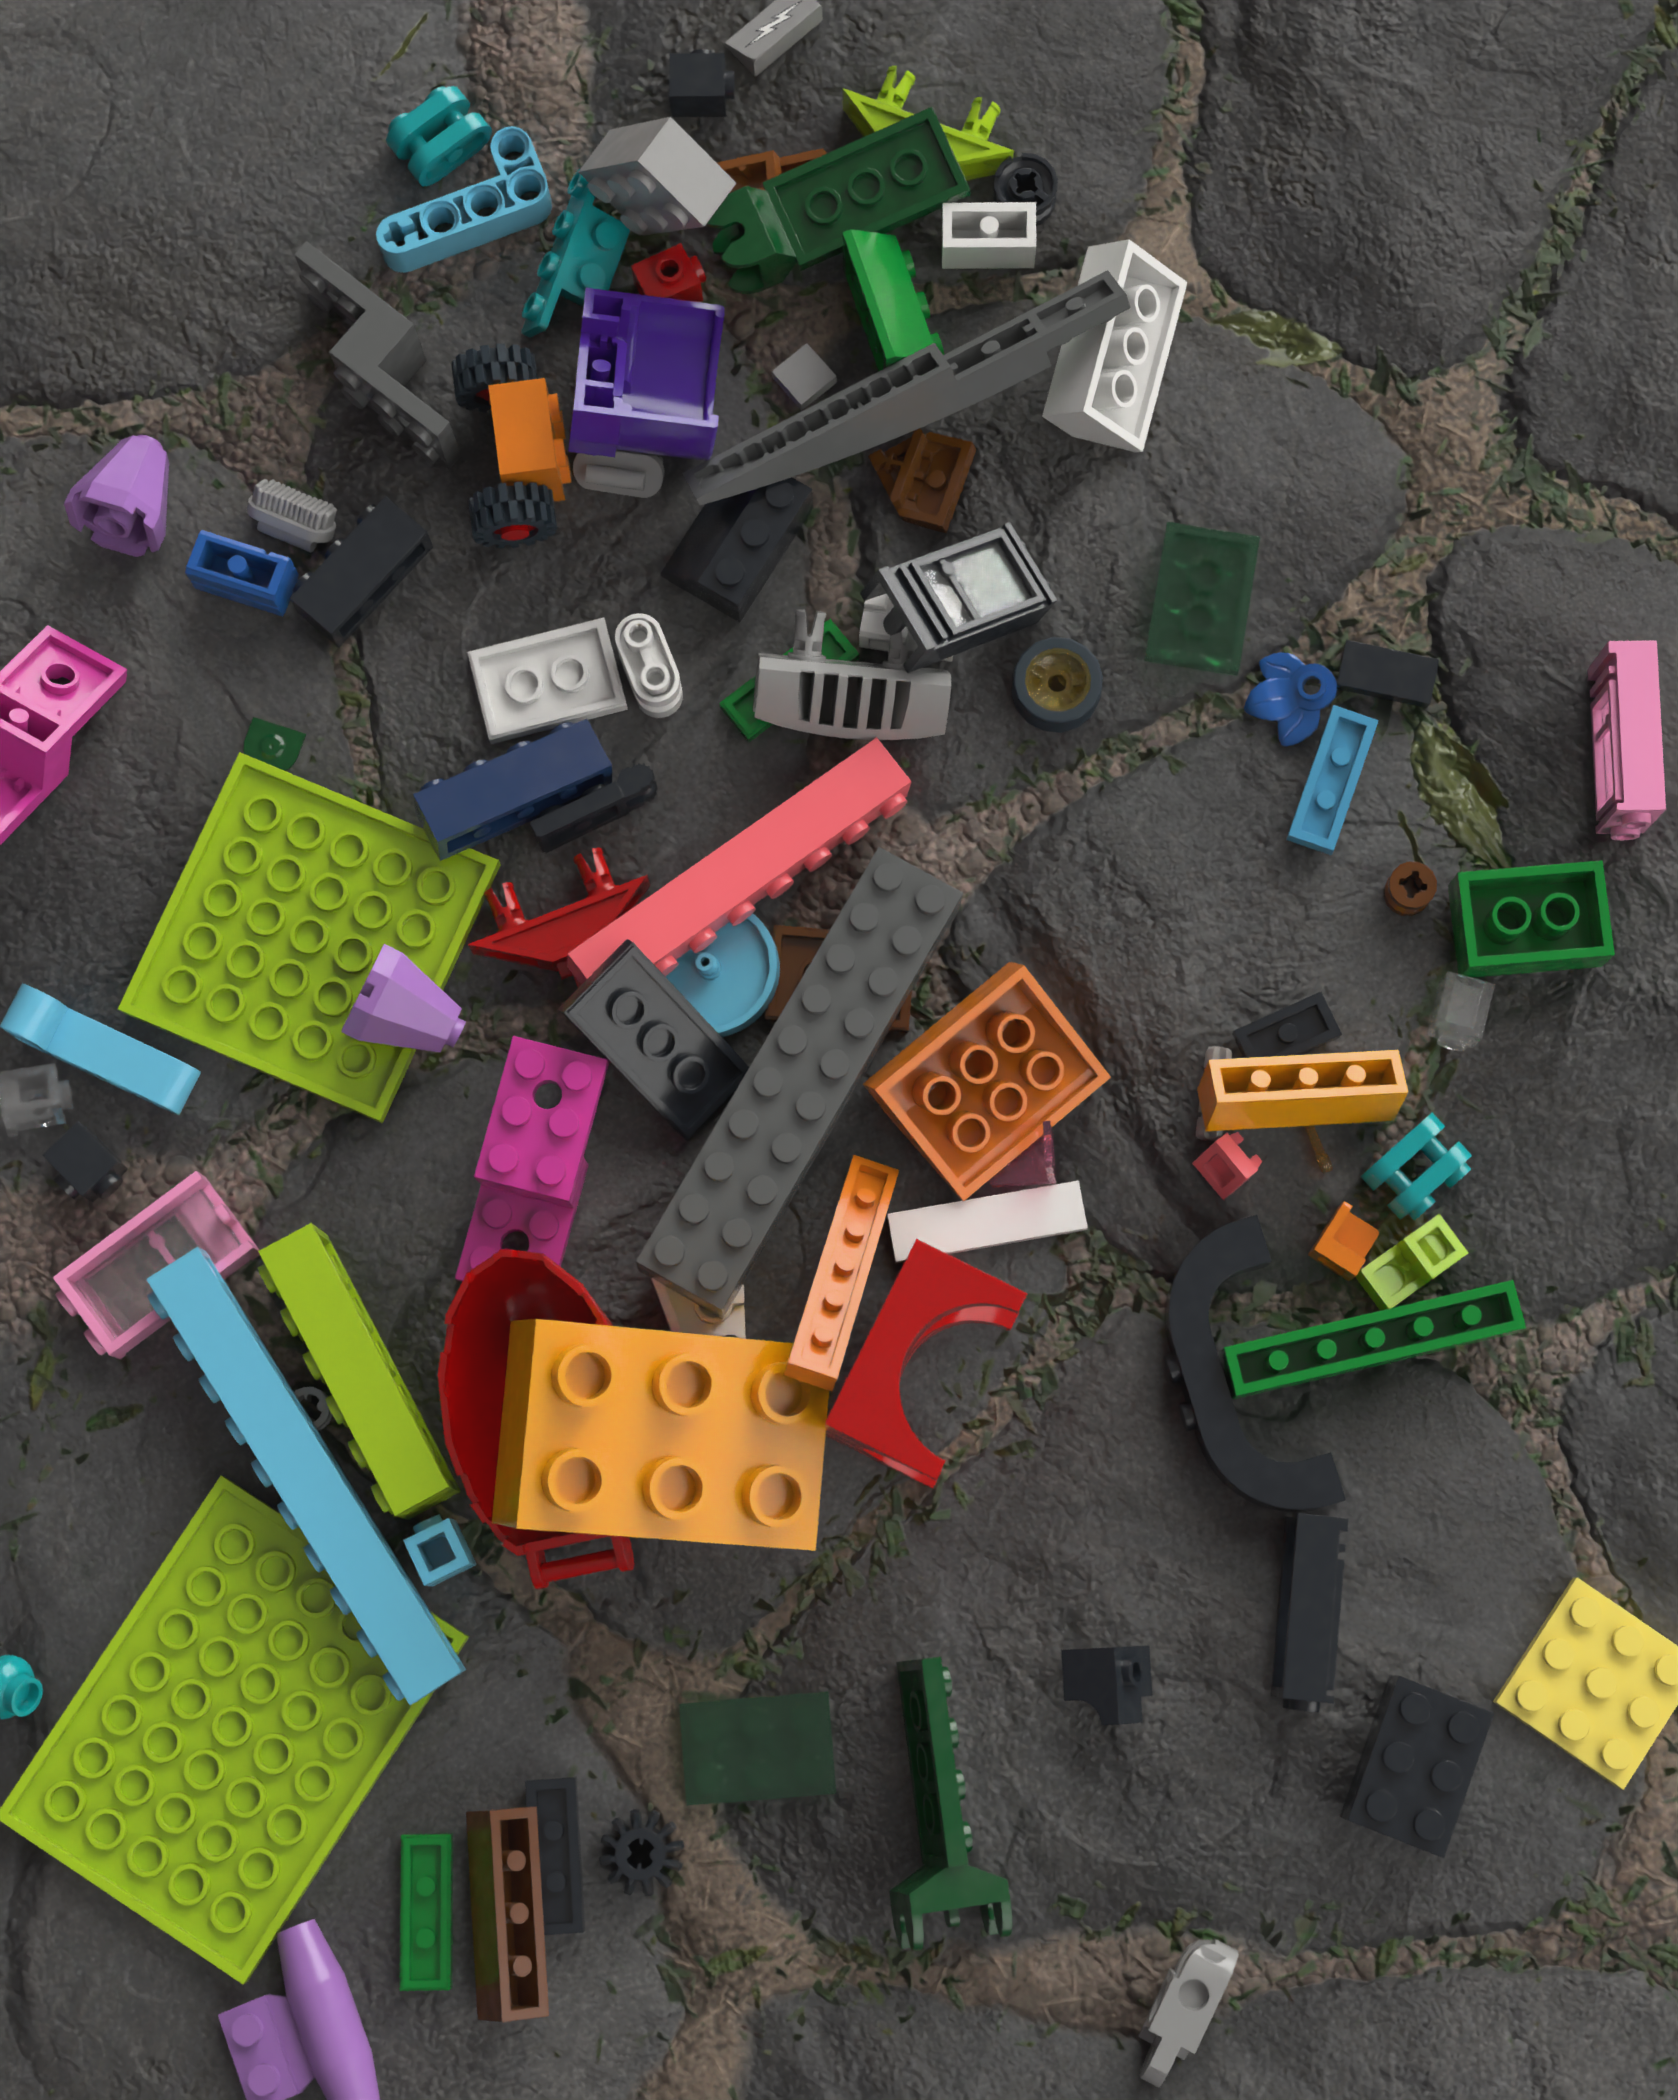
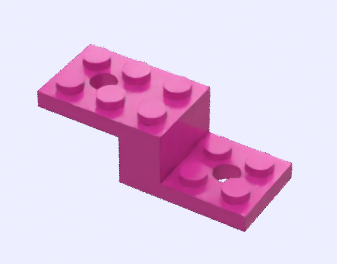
M48 625L0 671V845L69 775L72 737L126 683V668ZM64 677L71 682L59 685L51 682L49 679Z
M513 1036L474 1178L481 1186L455 1276L457 1281L462 1282L466 1273L492 1257L497 1251L503 1249L502 1244L505 1237L516 1231L528 1236V1252L543 1253L561 1267L589 1166L584 1158V1153L607 1073L608 1059ZM547 1083L556 1084L562 1090L561 1101L551 1109H543L535 1102V1094L538 1088Z

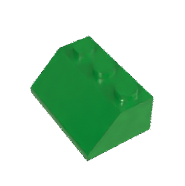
M853 229L842 232L843 272L878 372L933 343L945 355L938 333L930 334L925 319L930 318V310L923 291L916 293L911 278L916 277V272L909 250L901 251L896 235Z

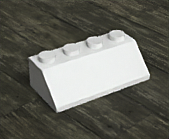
M1131 240L1089 246L1078 285L1108 270L1125 291L1131 308L1116 315L1109 322L1099 324L1074 337L1068 343L1061 345L1042 417L1072 437L1132 452H1143L1187 282Z

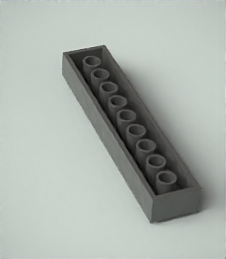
M878 847L637 1258L638 1271L717 1316L724 1318L890 1031L894 1020L898 1017L911 991H913L958 913L963 892Z

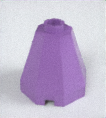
M147 435L130 436L122 439L71 488L64 503L70 525L80 532L84 525L94 531L91 540L103 548L135 557L144 555L148 547H150L151 552L158 551L166 535L169 460L167 452L162 449V445L156 439Z
M383 944L341 1032L359 1041L441 1052L445 1044L450 1047L455 1046L466 1021L458 1018L462 1008L402 952Z

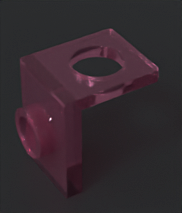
M1043 1121V1135L990 1179L991 1187L1057 1184L1054 1134L1050 1121Z

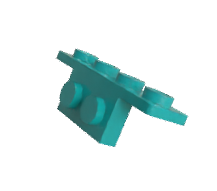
M579 170L574 174L568 186L567 192L571 195L567 209L560 213L554 224L552 234L556 236L552 250L545 254L538 267L537 276L541 280L536 293L534 292L530 295L522 311V317L526 320L521 334L529 338L547 329L559 295L583 307L585 287L609 290L630 232L621 221L592 206L595 196L588 189L587 185L589 182L578 172Z

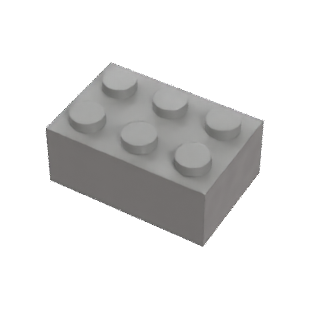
M671 117L610 129L578 171L589 182L587 186L590 192L599 200L610 203L622 214L620 216L622 223L629 230L639 235L704 227L736 185V182Z

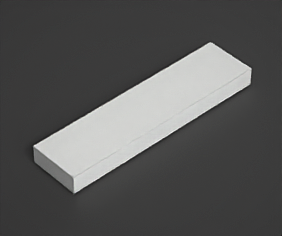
M1079 1181L887 1214L896 1263L906 1261L916 1239L947 1254L1079 1232L1088 1228Z

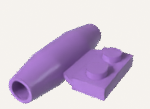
M315 1919L276 1934L286 1996L264 1995L218 2015L246 2100H286L304 2092L314 2078L327 2100H380L372 2050L345 1973Z

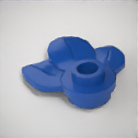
M1279 652L1266 656L1259 661L1262 674L1267 680L1259 683L1251 690L1246 699L1244 711L1258 719L1278 720V736L1283 747L1293 746L1304 741L1317 730L1321 710L1329 706L1336 696L1337 682L1332 672L1325 666L1320 664L1305 665L1293 654ZM1310 679H1317L1321 683L1320 690L1313 695L1306 694L1304 692L1305 683Z

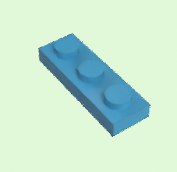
M1333 705L1286 840L1332 855L1379 720Z

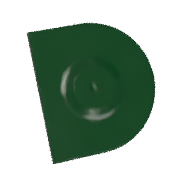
M253 717L244 741V754L287 771L296 762L307 734Z

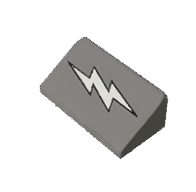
M775 0L727 40L725 46L756 77L823 21L822 6L816 0Z

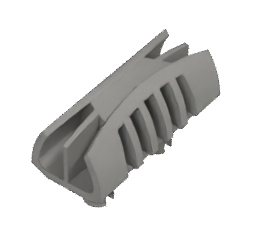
M796 610L793 652H789L788 655L758 653L753 704L755 718L797 731L845 739L873 740L877 737L879 740H902L945 735L951 694V674L947 670L920 668L910 673L906 672L903 664L918 648L909 631L904 643L902 631L895 635H890L888 661H883V664L826 659V656L821 655L826 612L816 611L811 633L807 634L805 610Z

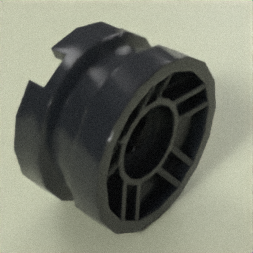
M1022 153V156L1013 159L1011 157L1007 158L1000 164L995 173L993 203L1036 202V226L1041 225L1050 217L1056 204L1058 178L1054 167L1045 158L1033 153ZM1023 185L1033 189V192L1029 190L1023 191L1021 194L1017 193L1018 188Z

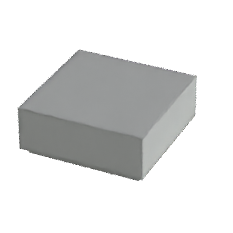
M807 343L771 371L772 378L801 411L837 383V376Z

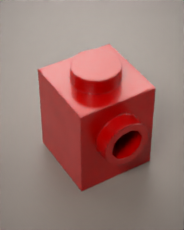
M681 243L631 265L634 286L639 295L693 302L703 301L701 283L707 281L704 270L696 255L688 257Z

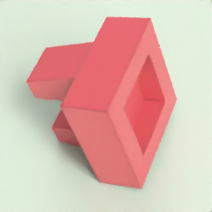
M1238 1132L1231 1135L1228 1133L1224 1134L1192 1163L1223 1200L1258 1171L1257 1168L1263 1162L1257 1154L1250 1159L1238 1146L1244 1140Z

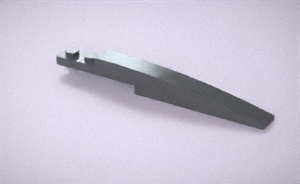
M1107 270L945 355L933 343L682 474L698 504L704 505L808 472L905 435L980 402L1051 367L1047 351L1068 343L1074 337L1099 324L1109 322L1116 315L1130 309L1127 295Z

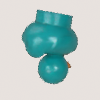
M14 1655L0 1656V1719L12 1718L15 1715L19 1717L27 1716L37 1708L43 1694L42 1684L34 1677L31 1665L23 1658Z

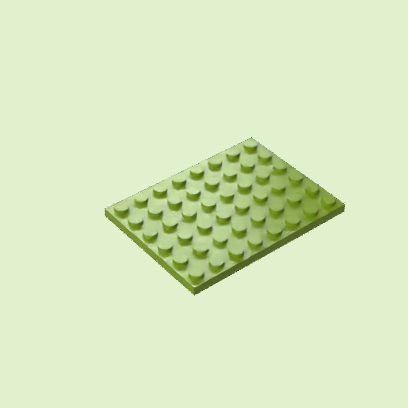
M221 1475L1 1806L0 1821L241 1984H245L252 1976L275 1940L276 1934L281 1931L434 1691L412 1705H409L405 1697L398 1701L393 1696L383 1679V1675L389 1672L379 1655L371 1658L363 1648L356 1635V1632L361 1630L362 1627L352 1612L344 1615L337 1606L330 1593V1589L336 1585L326 1569L319 1573L308 1559L303 1547L308 1545L309 1542L300 1527L292 1530L279 1511ZM430 1611L458 1655L470 1636Z

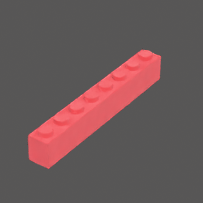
M876 737L568 953L567 967L582 985L626 939H629L664 976H667L678 966L679 963L676 959L689 950H692L694 953L704 950L717 938L715 933L717 930L729 922L733 926L742 923L756 910L754 904L767 895L774 899L787 891L794 883L792 877L805 868L809 872H813L831 858L832 853L830 851L843 841L847 845L858 841L869 831L870 827L868 824L880 815L887 819L900 811L908 802L906 797L912 781Z

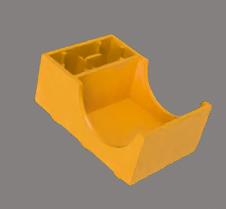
M541 1319L511 1321L492 1523L519 1529L816 1551L829 1390L784 1376L793 1343Z

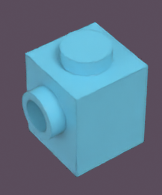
M440 1515L433 1516L413 1527L415 1535L403 1540L424 1586L433 1587L477 1565L460 1527L454 1519L447 1518L442 1520Z

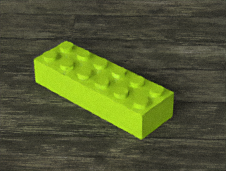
M310 1223L259 1250L258 1252L264 1262L262 1266L258 1267L260 1276L271 1293L276 1292L279 1298L283 1299L286 1308L281 1310L280 1313L293 1337L298 1335L302 1341H305L309 1351L303 1354L304 1361L315 1380L321 1379L324 1384H327L332 1394L325 1398L328 1408L339 1425L344 1423L353 1434L355 1439L348 1442L349 1448L361 1468L366 1467L369 1471H372L377 1483L371 1486V1490L384 1513L389 1511L391 1515L394 1514L396 1517L409 1520L461 1492L328 1235Z

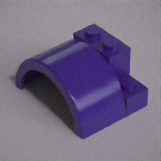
M585 287L568 452L583 453L591 456L615 457L616 450L704 461L710 460L718 429L719 415H713L725 308L722 305Z

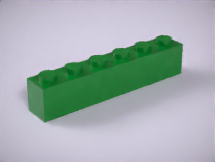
M1514 1280L1227 1346L1221 1349L1218 1354L1233 1400L1515 1334L1525 1329L1526 1325Z

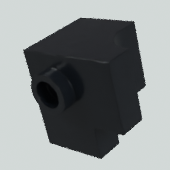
M1149 1645L1061 1650L1064 1701L1080 1700L1089 1703L1097 1711L1101 1725L1143 1723L1141 1697L1153 1696Z

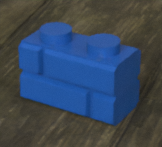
M201 530L198 534L185 571L195 589L282 617L287 610L299 576L289 557L273 552L267 555L264 549Z

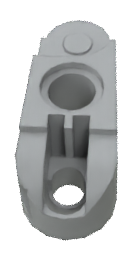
M1199 1939L1187 1946L1181 1954L1175 1970L1169 1968L1138 2036L1152 2043L1140 2072L1141 2079L1156 2087H1160L1168 2075L1176 2056L1185 2060L1189 2052L1196 2053L1232 1976L1239 1955L1238 1950L1216 1939Z

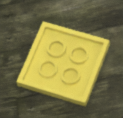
M1574 1577L1493 1702L1608 1782L1624 1790L1678 1705V1646L1579 1578Z

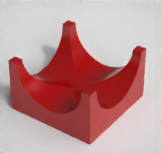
M916 1239L825 1422L827 1437L933 1489L941 1474L945 1460L936 1456L920 1442L906 1420L899 1392L904 1369L912 1355L925 1341L947 1328L961 1324L982 1323L1010 1331L1028 1293Z

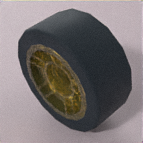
M1051 637L1034 643L1022 653L1014 669L1012 697L1017 711L1027 723L1042 731L1062 733L1078 728L1092 716L1100 700L1103 675L1098 660L1086 646L1069 638ZM1053 677H1058V682L1066 686L1063 691L1054 692L1049 688L1048 685L1052 682Z

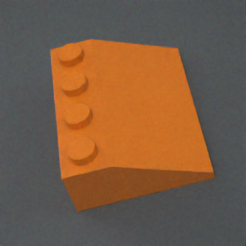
M1008 962L865 1081L863 1085L892 1122L957 1196L962 1201H965L1102 1086L1111 1076L1028 969L1022 964Z

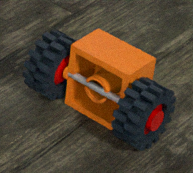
M496 344V348H489L488 345L480 346L481 350L479 351L471 348L466 350V355L458 354L456 360H452L451 363L455 399L460 407L465 406L466 410L473 411L478 408V412L484 413L488 409L492 410L498 466L502 484H498V488L494 489L491 486L483 488V492L477 491L473 494V497L469 498L473 539H475L477 544L483 543V546L486 547L495 544L496 548H504L506 545H511V548H517L522 543L529 546L535 544V540L543 542L548 539L547 536H553L555 530H557L554 502L565 500L563 484L572 483L568 455H566L564 439H566L562 411H560L558 394H549L545 378L538 379L535 355L533 352L530 353V349L526 347L520 349V346L512 344L509 348H505V344Z

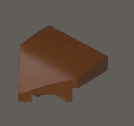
M921 428L913 431L912 437L887 451L882 452L879 449L868 455L902 521L947 533L976 453L973 442L933 432L924 435Z

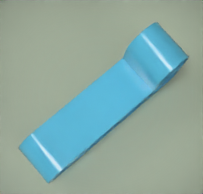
M511 126L502 128L492 137L490 147L498 176L393 214L382 220L377 228L376 236L387 266L397 272H410L546 220L552 209L551 196L546 176L528 134L521 128ZM510 152L523 153L517 160L510 161L504 159ZM529 191L539 193L533 200L525 201L520 199L522 194ZM485 207L496 209L490 216L482 217L477 215L478 211ZM439 224H453L452 228L447 232L438 233L433 231ZM423 232L425 238L420 240L418 233ZM399 241H404L405 243L403 246H396V243Z
M23 983L0 1024L1 1029L21 1042L176 1115H180L201 1074L196 1068L66 1007L57 999Z

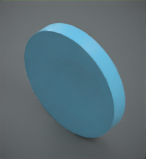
M754 914L736 926H733L730 922L715 932L717 938L708 947L698 953H694L692 950L686 952L676 959L679 963L678 966L665 976L721 1037L737 1033L754 1023L768 1008L778 986L780 976L778 951L769 931Z

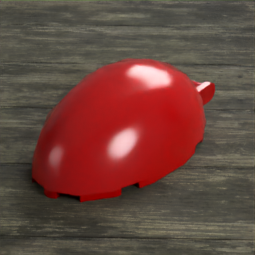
M501 1249L494 1253L492 1257L466 1273L445 1315L444 1324H447L444 1351L440 1353L438 1384L445 1444L456 1475L461 1476L467 1496L472 1502L470 1506L482 1523L486 1522L498 1540L503 1542L502 1546L517 1556L526 1554L531 1581L535 1589L548 1588L549 1582L616 1568H619L621 1572L631 1571L634 1569V1556L630 1537L519 1529L492 1523L511 1321L541 1319L613 1326L584 1285L545 1254ZM608 1536L611 1537L613 1549L546 1562L544 1553L546 1549Z

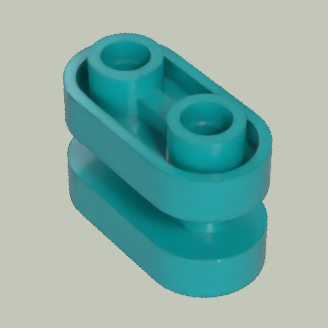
M441 86L434 89L421 105L410 113L398 115L388 126L386 144L399 159L411 158L408 170L422 186H429L441 180L478 153L491 138L492 128L477 112L467 114L470 109V102L456 86Z
M1433 1112L1360 1176L1373 1191L1383 1182H1386L1397 1194L1387 1206L1400 1220L1408 1214L1415 1221L1436 1202L1430 1194L1444 1182L1451 1188L1471 1170L1466 1161L1472 1154L1459 1141L1447 1150L1435 1137L1445 1125ZM1421 1150L1433 1164L1411 1182L1399 1168Z

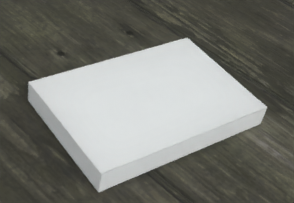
M604 618L467 652L491 744L554 729L566 722L577 723L586 718L589 720L628 710Z

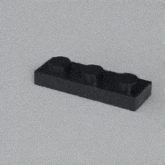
M577 1777L526 1780V1807L537 1806L544 1935L584 1933L585 1916Z

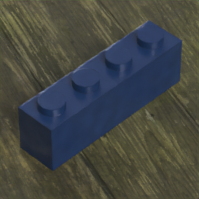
M587 718L575 724L573 722H566L555 727L549 735L534 742L522 741L513 745L507 750L506 754L495 759L475 761L468 765L462 773L447 780L435 779L426 783L420 788L419 792L413 794L415 813L439 860L442 861L537 819L539 813L550 806H565L579 799L581 794L592 786L598 784H605L607 786L611 784L612 764Z

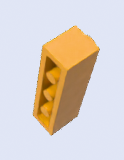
M1399 1050L1209 1060L1197 1088L1205 1131L1394 1121L1408 1094Z

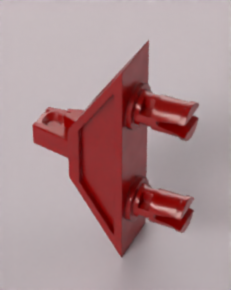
M592 848L596 872L593 873L581 853L573 858L588 893L585 899L537 918L526 920L512 882L502 883L506 907H502L492 888H489L484 892V896L489 903L499 930L493 935L467 945L474 955L556 972L559 971L562 979L573 976L579 988L581 984L567 967L568 953L635 907L651 886L648 875L622 885H615L603 856L602 848Z

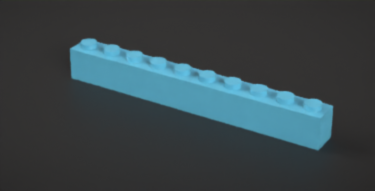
M196 1247L147 1278L146 1280L153 1290L147 1295L152 1307L162 1320L169 1316L179 1333L174 1335L173 1339L178 1349L187 1361L195 1358L205 1375L199 1378L201 1386L213 1403L221 1400L231 1417L225 1420L227 1428L240 1446L247 1442L257 1459L251 1462L253 1470L266 1488L273 1484L283 1501L277 1505L278 1510L292 1530L300 1527L309 1544L303 1547L314 1568L319 1573L326 1569L336 1586L330 1589V1593L344 1615L352 1612L362 1629L356 1632V1635L365 1651L371 1658L379 1655L389 1672L383 1675V1679L393 1696L398 1701L405 1697L409 1705H412L466 1670L465 1666L208 1253Z

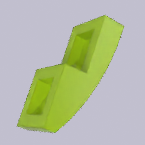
M1438 1214L1362 1268L1356 1275V1278L1379 1310L1382 1311L1396 1306L1466 1256L1468 1251L1442 1216Z

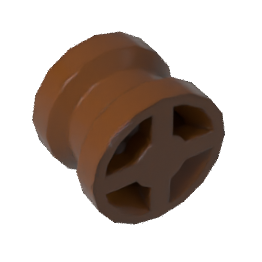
M1408 861L1400 864L1393 870L1384 886V899L1387 906L1401 916H1413L1421 913L1428 906L1437 891V880L1434 872L1427 865L1420 862ZM1414 880L1415 883L1418 885V888L1422 889L1421 891L1417 890L1416 886L1414 885Z

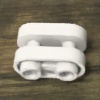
M640 613L629 615L619 623L615 632V641L622 666L637 704L645 714L651 717L664 718L670 716L680 707L683 691L678 669L659 623L649 615Z

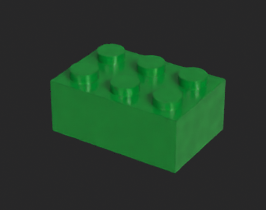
M1603 860L1458 872L1448 884L1459 979L1602 967L1615 955Z

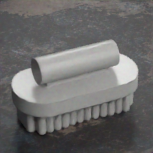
M616 450L615 457L577 453L573 463L575 479L583 488L648 498L659 491L664 480L663 458L658 457L656 454Z
M263 479L256 484L253 495L248 500L246 511L250 517L259 521L257 530L311 553L316 548L317 543L328 542L334 537L336 529L334 519L337 509L332 503L328 504L327 501L317 500L316 497L312 498L311 495L301 494L300 491H296L294 488L291 489L290 486L286 487L285 484L276 482L274 479L269 482L267 479Z

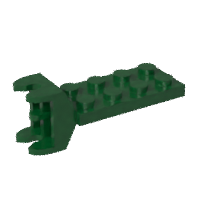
M930 107L762 182L764 190L744 186L729 193L706 225L707 227L722 229L713 241L714 254L723 255L722 261L727 266L740 268L729 281V288L739 294H753L783 282L796 264H798L800 271L843 253L842 232L853 229L885 234L941 209L943 203H954L970 196V187L933 107Z
M941 1657L896 1662L922 1864H924V1866L889 1891L898 1945L900 1949L911 1948V1951L923 1949L922 1914L944 1911L946 1925L950 1928L960 1924L958 1908L977 1905L980 1906L981 1917L987 1935L999 1933L1000 1938L1011 1936L1012 1910L1008 1879L968 1865L967 1852L972 1851L973 1842L970 1826L967 1821L962 1820L960 1800L965 1799L966 1788L962 1771L955 1767L953 1749L958 1747L959 1735L955 1719L949 1718L946 1697H950L952 1694L950 1672L946 1666L942 1667Z

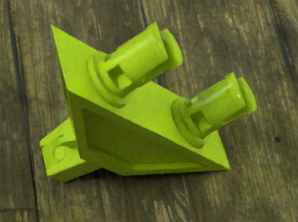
M897 66L889 67L877 100L842 88L843 110L863 137L914 115L902 110L911 86H913L916 80L910 71H906L897 87L894 88L897 79ZM982 97L974 98L962 131L941 124L966 180L995 175L1003 161L1009 157L1011 159L1014 158V150L987 141L1001 109L998 104L992 102L982 119H979Z

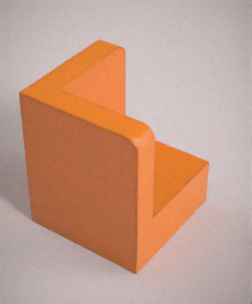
M1344 1201L1334 1212L1308 1256L1347 1281H1350L1356 1277L1365 1263L1366 1259L1364 1258L1379 1236V1231L1352 1214L1350 1210L1353 1206Z

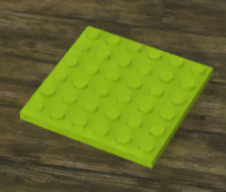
M239 752L118 1010L128 1016L383 1124L416 1049L359 1041L342 1033L341 1030L383 944L402 952L441 990H444L484 903V892L491 887L501 864L499 860L471 848L440 861L423 828Z

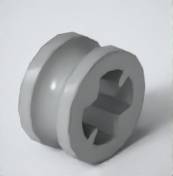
M303 1387L296 1390L294 1393L300 1402L304 1398L311 1402L312 1396H316L319 1399L316 1407L322 1413L316 1421L313 1418L310 1419L318 1431L324 1429L330 1423L333 1416L325 1400L328 1395L314 1387Z

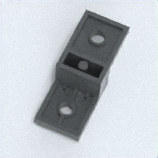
M306 241L294 256L301 270L299 277L309 289L307 296L324 313L328 314L333 310L344 319L342 323L348 330L329 351L336 367L334 375L344 386L341 390L343 395L358 408L363 409L367 405L379 415L377 417L378 422L394 436L398 437L403 433L414 442L412 445L413 449L430 464L439 461L450 470L461 457L450 422L404 387L427 361L415 325Z

